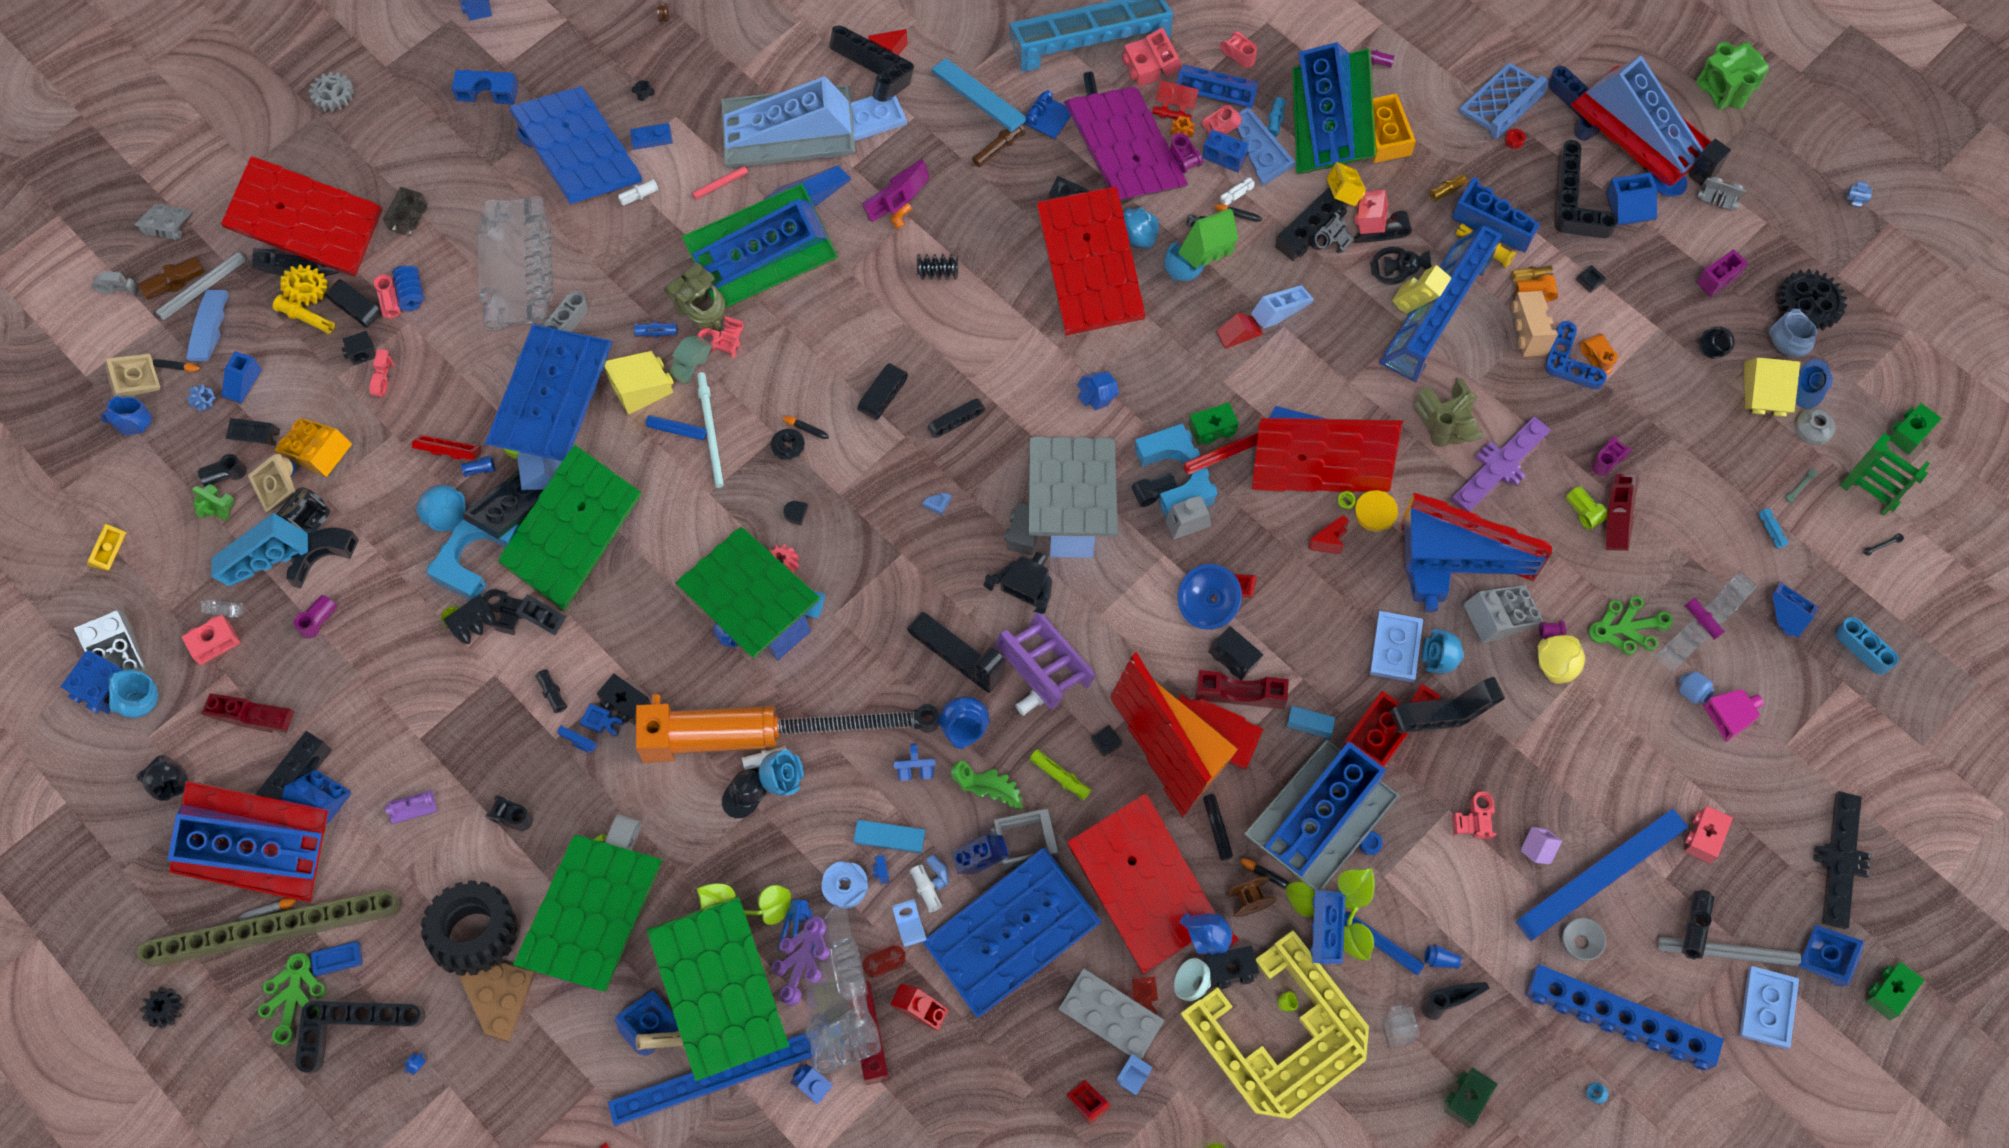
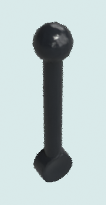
M1898 533L1893 539L1872 548H1865L1864 554L1870 556L1874 551L1894 542L1901 543L1904 540V536Z

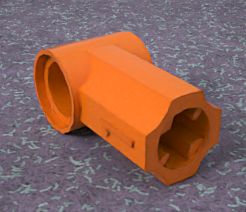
M1543 275L1537 280L1516 281L1515 297L1517 292L1542 291L1546 302L1553 301L1558 298L1555 277L1553 275Z

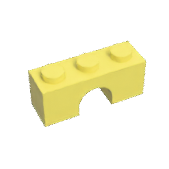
M1435 265L1424 271L1419 280L1413 277L1404 282L1392 299V302L1397 305L1399 310L1408 314L1440 297L1451 277Z

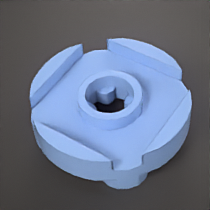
M852 862L834 863L824 872L822 880L823 895L831 905L841 910L858 905L868 892V881L864 870ZM841 880L845 882L849 880L851 882L848 890L839 889Z

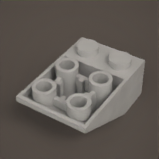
M1525 585L1480 591L1463 604L1482 643L1503 639L1539 626L1540 622H1544Z
M123 609L74 628L85 652L92 651L122 670L147 671L133 629Z

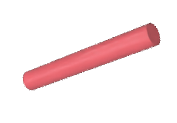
M743 166L692 192L694 199L697 200L747 174V168Z

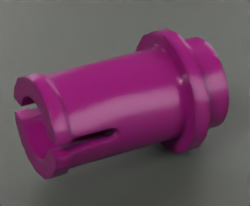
M1378 49L1371 51L1372 65L1376 63L1388 66L1389 68L1392 67L1395 55L1378 52Z

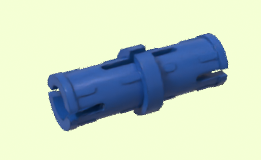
M653 321V324H634L635 337L653 336L654 338L669 335L677 336L678 327L677 323H658V321ZM647 329H665V330L648 331Z

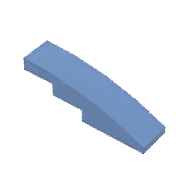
M206 290L194 321L186 357L188 361H209L221 336L219 327L225 317L223 308L229 298L227 290Z

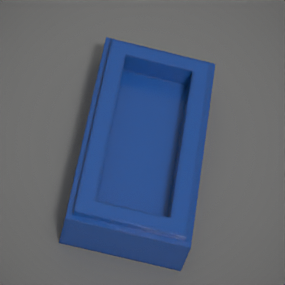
M358 941L310 953L313 976L315 977L363 965L360 943Z

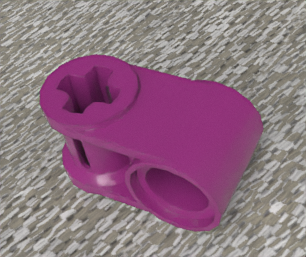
M1177 133L1172 137L1170 150L1174 159H1177L1183 173H1187L1188 169L1195 166L1199 167L1203 164L1201 154L1186 134Z
M1614 436L1597 455L1592 464L1593 471L1597 475L1606 476L1629 455L1632 448H1627L1618 441L1617 436Z

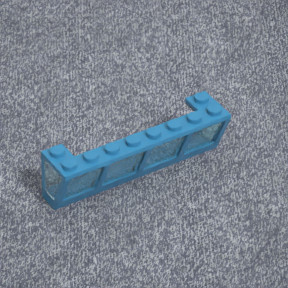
M1113 0L1010 23V38L1021 71H1032L1040 68L1041 55L1072 50L1100 42H1109L1114 39L1127 38L1150 31L1153 33L1162 27L1170 39L1173 12L1165 0Z

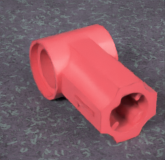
M379 275L374 280V286L377 290L382 315L384 318H396L401 314V309L398 306L394 282L388 275Z

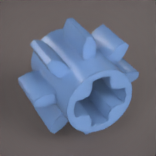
M1857 181L1856 185H1850L1847 192V199L1851 200L1850 204L1862 207L1863 203H1869L1872 188H1868V183Z
M203 384L190 388L189 392L191 394L186 397L190 407L197 408L198 412L213 407L211 402L216 397H214L212 389L204 388Z

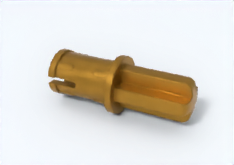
M1464 174L1458 175L1449 181L1445 180L1440 186L1430 190L1429 196L1433 202H1437L1447 195L1454 194V191L1466 185L1468 180Z
M1549 265L1517 269L1512 271L1511 278L1513 282L1537 280L1543 275H1553V273H1545L1553 271V268Z

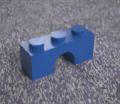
M456 70L452 85V92L456 101L476 102L477 95L480 92L491 90L496 104L514 105L518 89L514 73Z

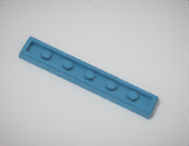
M947 58L932 68V74L1010 132H1013L1026 121L1023 114Z

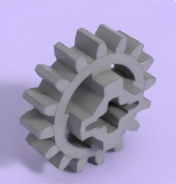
M329 72L328 76L321 74V79L315 78L316 84H310L312 88L309 90L310 98L313 104L318 109L322 107L324 112L328 108H330L331 112H334L335 108L342 110V105L348 106L347 100H353L351 94H354L351 81L347 79L346 75L341 77L340 72H337L335 75Z

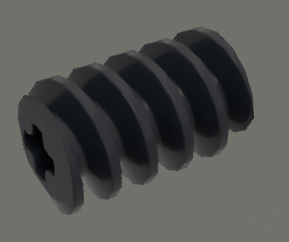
M917 254V276L919 274L921 280H924L926 274H928L929 279L932 280L934 274H936L937 279L940 280L942 274H944L946 280H949L950 274H952L954 280H957L958 255L954 259L953 255L950 254L948 260H946L945 255L941 254L940 260H938L936 254H933L932 260H930L928 254H925L922 260L920 254Z

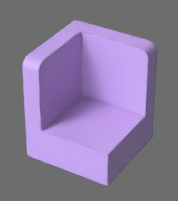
M1531 827L1521 852L1535 863L1551 864L1562 840L1548 829Z

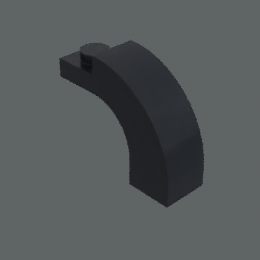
M324 528L314 531L308 535V552L303 555L298 553L291 556L290 561L292 565L287 570L286 579L293 587L301 589L310 568L317 560L329 555L351 559L359 539L353 531L342 528Z

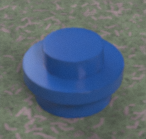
M422 1052L418 1055L413 1053L404 1063L407 1067L404 1072L415 1075L427 1061L423 1058L424 1054Z

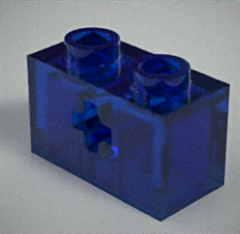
M984 834L951 852L958 874L975 875L1009 857L1003 835Z

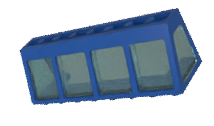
M1482 226L1454 243L1440 266L1451 277L1448 285L1440 297L1411 311L1379 364L1415 383L1426 368L1427 364H1425L1427 356L1477 276H1483L1492 262L1502 234Z

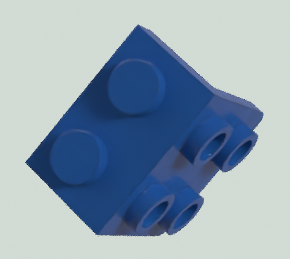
M86 651L60 687L70 693L68 697L80 704L83 700L88 703L85 706L86 708L97 714L99 711H102L108 715L111 710L109 704L104 702V699L109 694V677L114 672L122 671V669L92 651Z

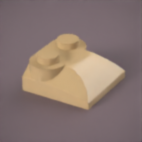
M150 354L106 359L107 375L114 397L117 395L120 397H134L135 395L160 390Z
M280 454L271 456L248 475L266 513L272 511L295 493L290 477L293 471L292 463L288 458L281 457Z

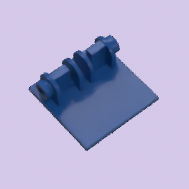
M1046 90L1039 95L1025 115L1026 121L1023 124L1056 139L1071 115L1066 105L1053 100V93L1050 90Z

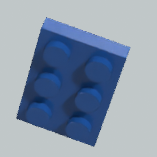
M1315 890L1313 898L1314 920L1312 922L1313 944L1311 946L1312 963H1343L1345 895L1338 891Z

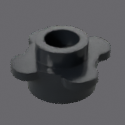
M645 80L638 81L632 87V93L637 95L639 101H644L645 98L655 94V90Z

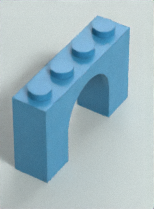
M1183 423L1135 440L1134 450L1142 467L1164 459H1174L1184 464L1200 456L1198 448L1193 447L1190 431L1185 430ZM1207 467L1191 473L1190 480L1183 486L1160 493L1159 505L1165 518H1167L1173 505L1186 501L1189 498L1201 496L1206 507L1215 503L1218 493L1214 483L1211 484L1208 479L1209 472Z
M462 520L453 529L452 536L448 542L441 546L440 553L436 559L428 565L427 575L432 582L470 601L478 594H482L487 584L481 576L460 566V555L463 549L469 543L480 539L491 540L506 548L516 534L519 525H515L502 537L496 539L469 522Z

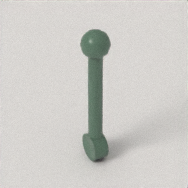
M1809 470L1808 476L1792 493L1786 496L1787 502L1792 503L1797 493L1805 484L1817 475L1815 470Z

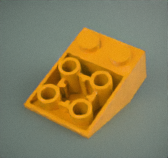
M299 418L293 423L286 436L279 441L275 451L313 473L327 477L352 443L336 428Z

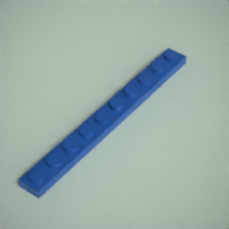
M840 1022L788 1039L789 1047L704 1079L695 1081L692 1072L608 1102L613 1124L616 1127L846 1047L847 1044Z

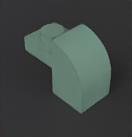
M697 335L686 337L677 346L672 355L675 360L669 374L685 384L690 383L696 366L706 362L713 345Z

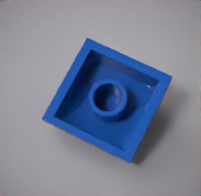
M1815 925L1799 967L1829 979L1836 986H1848L1860 961L1864 941Z
M653 990L618 1014L614 1020L620 1034L638 1054L643 1056L652 1054L656 1048L637 1050V1034L669 1033L679 1030L673 1012Z

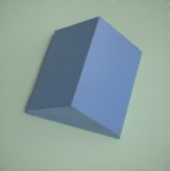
M522 452L518 453L517 460L521 490L545 489L562 461Z

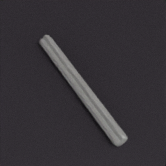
M1660 937L1657 946L1660 951L1681 953L1684 939ZM1706 942L1704 956L1790 966H1798L1801 963L1800 953Z

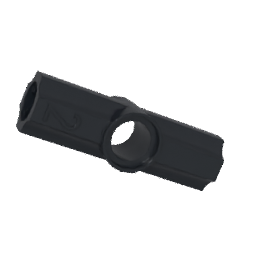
M1706 890L1694 891L1688 921L1685 926V937L1681 953L1693 960L1703 958L1708 930L1712 922L1711 914L1715 897Z

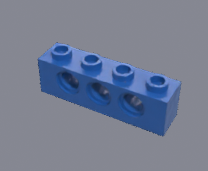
M1185 64L1182 65L1179 71L1177 81L1178 85L1199 89L1198 95L1247 107H1253L1259 86L1257 81Z

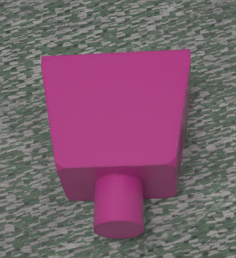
M1740 689L1712 697L1703 707L1724 740L1728 742L1760 717L1757 709L1764 706V701L1760 695L1756 694L1748 697L1746 692Z

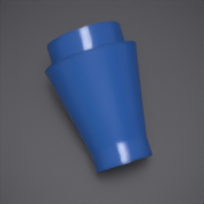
M1437 944L1433 946L1428 945L1424 955V962L1429 964L1430 967L1459 969L1462 961L1461 955L1455 954Z

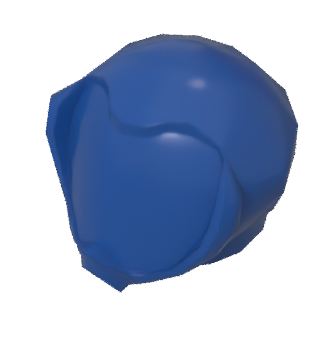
M119 395L113 397L108 402L107 409L101 413V420L104 423L111 424L124 435L144 433L151 425L153 419L149 410L139 399L120 397Z
M967 696L950 700L943 707L942 714L939 715V724L945 736L953 743V747L964 749V747L979 740L990 723L988 708L981 701Z
M1186 913L1180 920V923L1188 929L1198 954L1210 953L1215 955L1228 951L1232 943V929L1225 918L1218 913L1192 916Z

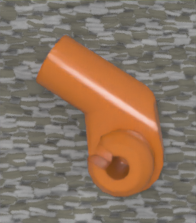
M909 203L891 215L890 222L894 224L896 229L905 224L902 220L903 216L912 211Z

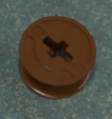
M1259 877L1246 881L1226 892L1225 895L1227 897L1239 896L1243 906L1234 912V917H1243L1259 912L1277 902L1278 899L1276 897L1264 898L1260 888L1269 881V877Z

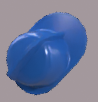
M1811 359L1801 367L1796 395V404L1799 407L1809 409L1817 406L1831 388L1833 377L1825 361Z

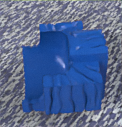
M1105 371L1092 372L1082 376L1077 384L1081 390L1078 399L1082 401L1084 406L1091 405L1095 411L1109 406L1113 398L1119 394L1117 381L1109 372Z

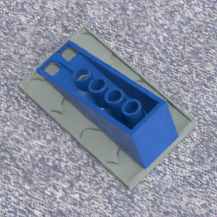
M1326 739L1245 832L1244 836L1284 866L1290 873L1298 877L1314 891H1322L1400 795L1382 782L1386 769L1348 741L1344 748L1340 750Z

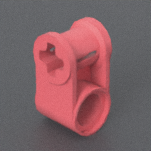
M1235 31L1232 33L1231 38L1221 42L1220 46L1223 53L1235 60L1240 66L1244 68L1254 66L1257 46L1244 37L1242 33Z
M1225 105L1204 118L1201 124L1207 130L1208 136L1212 129L1226 135L1241 124L1242 117L1234 108Z

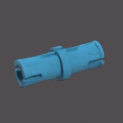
M1280 97L1274 99L1272 111L1268 116V130L1274 137L1279 135L1280 125L1284 121L1283 113L1286 100Z

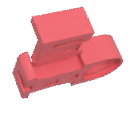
M725 316L724 325L726 328H724V331L721 330V335L719 331L709 328L702 329L697 336L700 338L706 335L713 337V340L709 342L713 345L710 350L711 352H714L715 349L730 353L731 358H734L737 353L736 349L740 347L739 336L744 325L743 321Z
M377 349L373 362V367L376 370L372 375L369 387L371 396L384 397L389 384L386 375L389 366L394 367V362L388 356V350Z
M1478 792L1471 798V813L1468 816H1462V813L1452 815L1454 836L1474 834L1473 837L1476 839H1492L1497 834L1492 832L1491 816L1495 813L1494 800L1487 792ZM1477 798L1485 799L1487 808H1480L1476 802Z

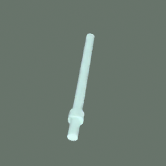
M700 372L697 374L699 384L697 389L698 397L702 402L715 487L721 488L724 486L709 399L711 392L710 387L707 386L705 373Z

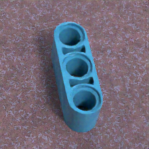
M1849 617L1836 629L1837 639L1876 674H1886L1897 665L1899 660L1897 653L1858 618Z

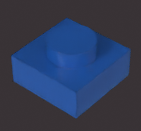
M884 855L875 857L876 864L872 865L874 878H879L881 885L890 883Z

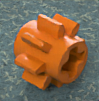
M1179 116L1176 121L1172 120L1170 134L1183 133L1188 138L1193 137L1195 123H1191L1189 117Z

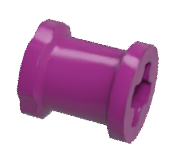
M1563 620L1558 621V623H1539L1540 640L1566 635V625Z

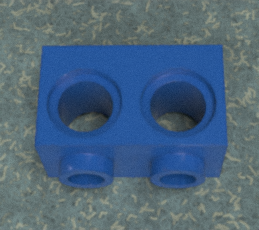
M1212 129L1204 143L1202 158L1238 173L1247 157L1249 144Z

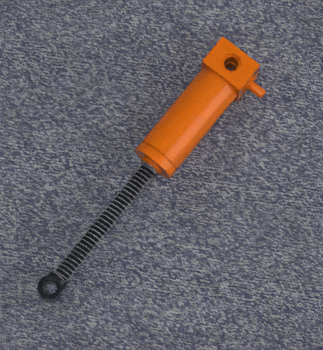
M653 694L651 696V705H636V750L643 763L675 761V754L776 749L777 738H779L780 733L782 735L784 733L787 735L788 733L797 734L798 732L800 734L801 732L804 734L806 732L818 733L819 731L827 733V731L836 732L838 730L840 732V730L853 731V729H856V731L864 729L866 731V729L870 730L871 728L879 730V728L888 729L890 727L892 729V727H895L896 729L897 727L905 728L907 726L908 728L912 726L925 733H930L939 726V713L936 707L926 704L919 707V709H914L913 713L910 711L909 713L897 712L894 714L892 712V714H889L888 712V714L879 713V715H876L875 713V715L862 714V716H859V714L857 716L854 714L850 716L849 714V716L845 715L843 717L841 715L837 717L836 715V717L827 716L824 718L823 716V718H820L819 716L818 718L805 717V719H802V717L798 719L797 717V719L788 718V720H785L784 718V720H781L776 716L775 706L671 711L669 704H660L659 694ZM926 715H930L933 717V720L930 722H925L922 720V718Z

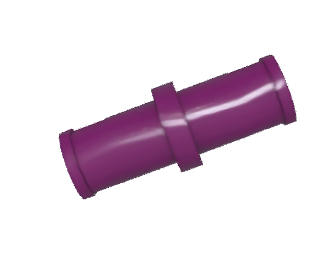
M1696 597L1684 605L1697 620L1698 626L1701 625L1713 640L1725 632L1714 620L1713 614L1711 612L1708 613Z

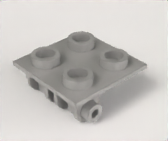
M1718 177L1707 178L1700 186L1704 191L1700 190L1697 197L1700 198V201L1711 203L1713 195L1716 193L1712 205L1715 204L1718 195H1721L1718 207L1721 206L1724 197H1726L1722 208L1732 211V209L1737 210L1739 202H1736V200L1739 201L1747 193V190H1744L1743 186L1732 183L1729 185L1723 183V180Z
M154 204L135 223V226L140 227V231L145 235L177 240L182 237V232L178 228L193 211L169 207L163 204Z

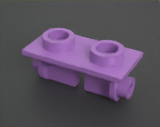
M433 790L391 801L385 806L387 815L390 814L391 824L437 812Z

